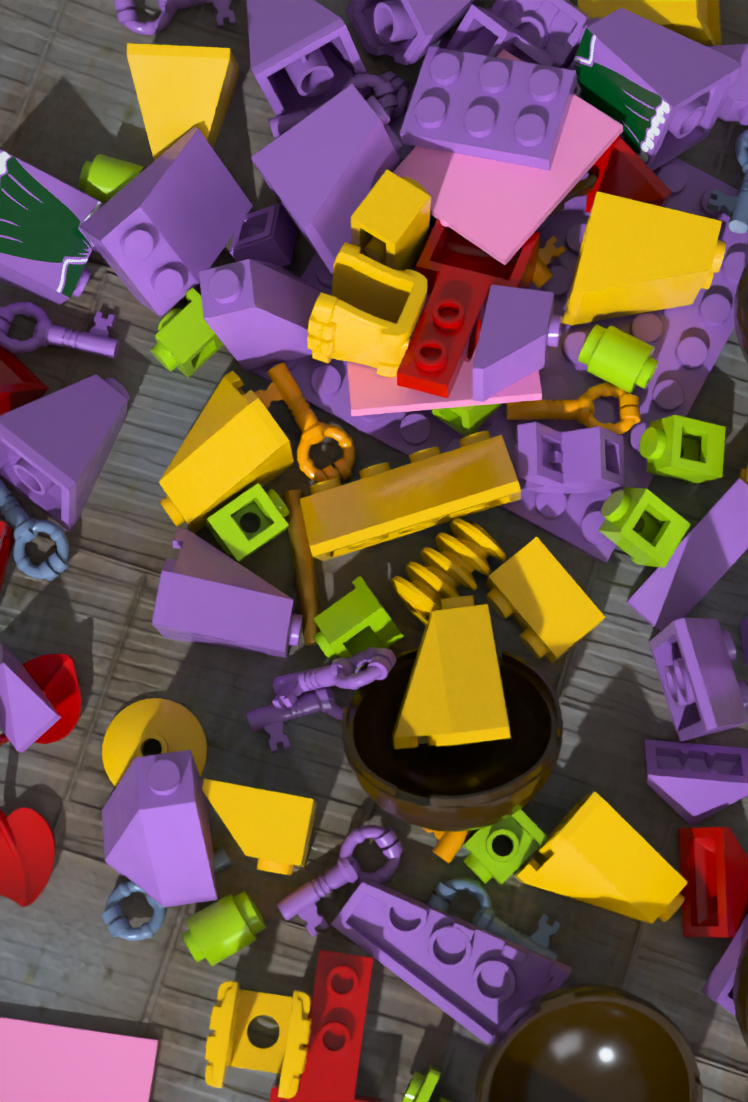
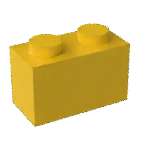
M387 169L351 216L352 245L361 247V254L397 271L410 269L421 255L429 238L431 196L427 194L425 188L416 180L407 176L401 178Z
M535 537L492 572L485 583L490 590L485 595L489 603L504 619L510 615L524 630L519 635L520 639L537 659H541L545 655L551 663H554L606 618L538 537Z

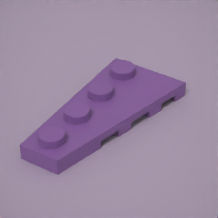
M366 877L331 923L337 930L487 1045H489L493 1035L519 1007L540 994L561 987L570 975L572 968Z

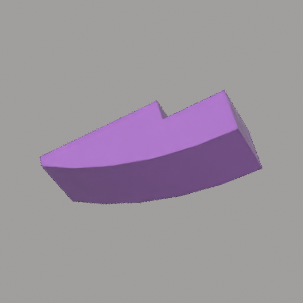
M739 478L683 539L665 568L658 567L626 602L658 632H661L672 621L684 618L748 549V485Z

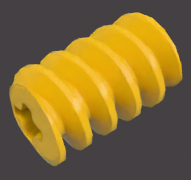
M455 518L450 523L454 537L440 532L435 538L440 552L430 547H425L420 552L425 567L410 561L405 567L410 581L399 576H395L390 581L397 598L425 626L430 612L442 610L441 599L461 597L457 590L460 584L472 591L478 588L472 576L474 570L486 576L492 573L487 561L489 556L502 562L507 560V556L499 544L480 525L469 520L468 523L460 518Z

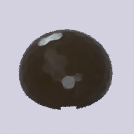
M419 647L395 655L396 663L386 678L375 680L359 687L349 705L344 707L342 718L344 751L347 762L361 788L381 809L408 824L435 831L461 832L485 828L503 821L523 808L547 782L559 758L563 741L561 708L557 695L548 680L525 660L503 651L502 657L497 656L510 738L447 746L423 743L418 744V747L394 749L392 733Z
M581 983L559 987L534 997L519 1007L493 1035L480 1063L476 1081V1102H703L702 1082L700 1081V1072L691 1047L679 1027L653 1003L621 988L602 984Z

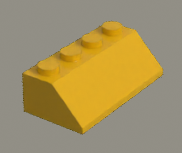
M488 430L481 431L459 439L461 448L441 454L438 446L431 447L409 455L411 464L391 470L389 462H385L359 471L361 479L341 485L340 479L335 478L310 486L312 495L300 498L312 557L322 561L330 560L453 521L455 518H463L520 500L521 488L502 435L491 438Z

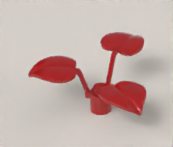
M67 654L42 655L22 665L62 717L35 741V743L51 744L64 739L75 729L82 713L83 699L74 659ZM4 733L0 734V745L9 741ZM23 807L16 809L7 817L0 808V895L11 899L22 907L32 905L44 891L53 872L56 857L54 833L45 817L33 808Z

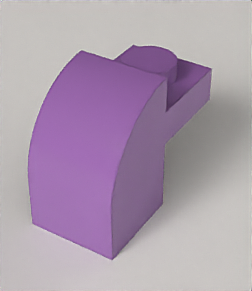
M538 422L517 425L518 443L514 448V460L519 470V478L526 480V490L541 493L575 494L625 488L623 436L600 426L559 432Z

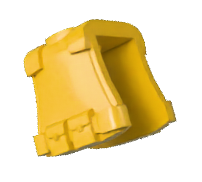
M344 242L333 265L332 296L321 292L309 318L307 348L313 350L312 358L328 364L331 359L359 363L377 368L376 374L391 378L397 376L396 372L423 313L422 309L427 296V279L417 271L409 269L397 271L361 254V247Z
M229 980L223 982L218 989V1002L214 1004L210 1016L209 1029L213 1030V1033H209L206 1043L205 1059L208 1060L205 1072L206 1083L212 1087L222 1088L230 1066L281 1074L278 1097L292 1098L297 1093L299 1076L303 1074L305 1063L307 1062L308 1048L304 1047V1044L309 1043V1036L311 1034V1018H308L311 1006L310 995L299 990H294L293 997L240 989L238 981ZM267 1015L277 1022L279 1038L272 1046L259 1047L250 1040L248 1027L251 1020L255 1017Z

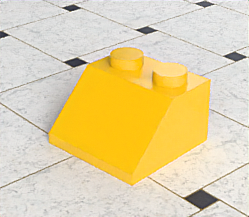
M204 779L202 791L244 854L258 858L256 869L292 875L294 865L306 867L317 809V802L314 799Z

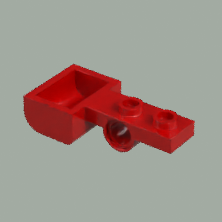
M436 220L416 264V271L427 279V294L430 297L396 372L398 386L449 398L463 362H470L476 350L481 331L482 317L486 309L491 285L529 288L538 259L539 232H534L509 262L504 265L450 227L443 226L440 220Z
M319 950L309 1017L311 1018V1034L309 1036V1043L305 1045L308 1048L307 1062L305 1063L304 1072L301 1074L300 1086L295 1096L283 1098L278 1097L280 1083H273L269 1102H381V1098L355 1095L374 957Z

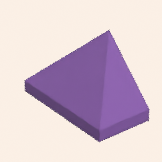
M2 642L0 644V728L15 749L23 753L62 717L9 646Z
M644 740L643 752L646 783L690 826L701 822L748 795V748Z

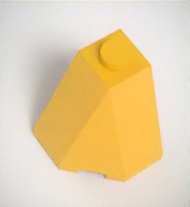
M233 370L223 377L159 480V484L167 495L159 503L176 527L185 522L192 533H196L203 528L208 517L258 482L263 487L295 465L289 439L259 397L252 390L247 393L243 392L241 387L244 384Z
M473 595L441 599L442 610L430 612L392 733L394 749L418 747V744L423 743L447 746L510 738L488 604L474 605Z
M595 791L580 798L547 836L549 839L513 875L523 884L653 924L657 918L666 922L678 910L685 900V897L679 892L688 883Z

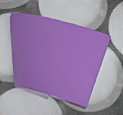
M496 0L491 10L472 4L446 49L496 57L504 49L523 62L567 69L576 56L580 45L578 38L582 29L593 18L569 0Z

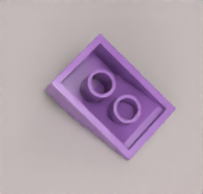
M193 127L79 227L137 301L161 317L181 300L187 291L199 284V271L207 270L211 267L253 205L200 130Z
M681 618L674 620L649 641L678 742L748 723V688L744 681L737 682L731 664V661L736 660L734 642L728 630L721 631L718 619Z

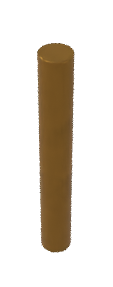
M300 489L284 492L283 497L284 504L289 511V515L286 518L289 524L288 532L300 615H303L302 630L304 644L317 645L313 636L321 630L313 618L321 613L314 561L309 547L300 498L304 497V492Z

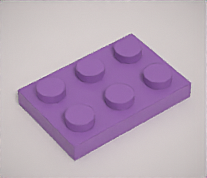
M428 46L400 130L402 143L550 171L577 85L576 71Z

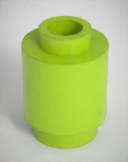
M97 154L93 162L86 161L84 163L79 179V190L85 191V194L105 204L145 170L146 167L103 154Z
M596 324L587 337L578 357L579 362L588 366L587 372L630 394L637 385L644 389L648 386L659 364L658 360L652 358L655 350L654 346L612 325L606 329Z
M244 890L236 896L230 892L188 917L186 922L189 930L184 932L182 937L197 962L206 958L211 966H215L258 940L256 934L267 927L247 891Z

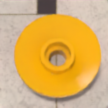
M161 698L140 700L120 711L108 726L103 739L102 759L105 771L115 787L119 784L134 758L144 756L143 747L149 740H158L161 743V754L191 750L201 777L208 753L206 735L198 719L179 703Z

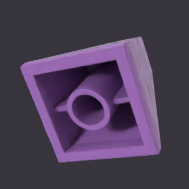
M246 0L251 70L276 116L302 109H311L313 106L318 107L336 96L341 86L349 78L358 73H367L343 19L315 0ZM364 86V88H357V90L361 94L372 87Z
M95 374L0 415V478L69 532L76 525L126 419L127 402L130 399L127 390L115 379L107 378L104 381Z

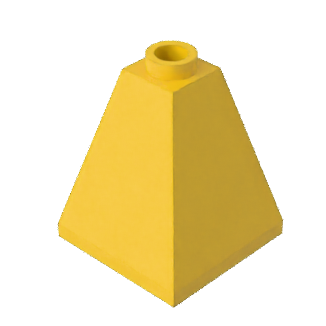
M127 43L126 54L154 161L193 127L200 130L214 149L239 79L240 67L231 49Z

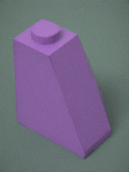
M352 0L345 12L367 53L376 56L387 54L393 56L395 62L410 65L415 64L427 52L428 46L433 47L465 17L472 4L478 5L482 0Z
M253 259L199 271L204 320L245 371L312 355L313 350L307 348L308 322L318 296L321 292H325L280 265Z
M177 528L173 539V548L180 549L177 559L166 558L161 571L152 625L166 639L287 658L289 645L299 646L303 626V615L295 614L296 606L294 600L191 531Z
M191 750L134 758L102 809L106 863L119 874L125 875L145 890L148 896L163 907L218 900L209 802L202 791L203 783Z

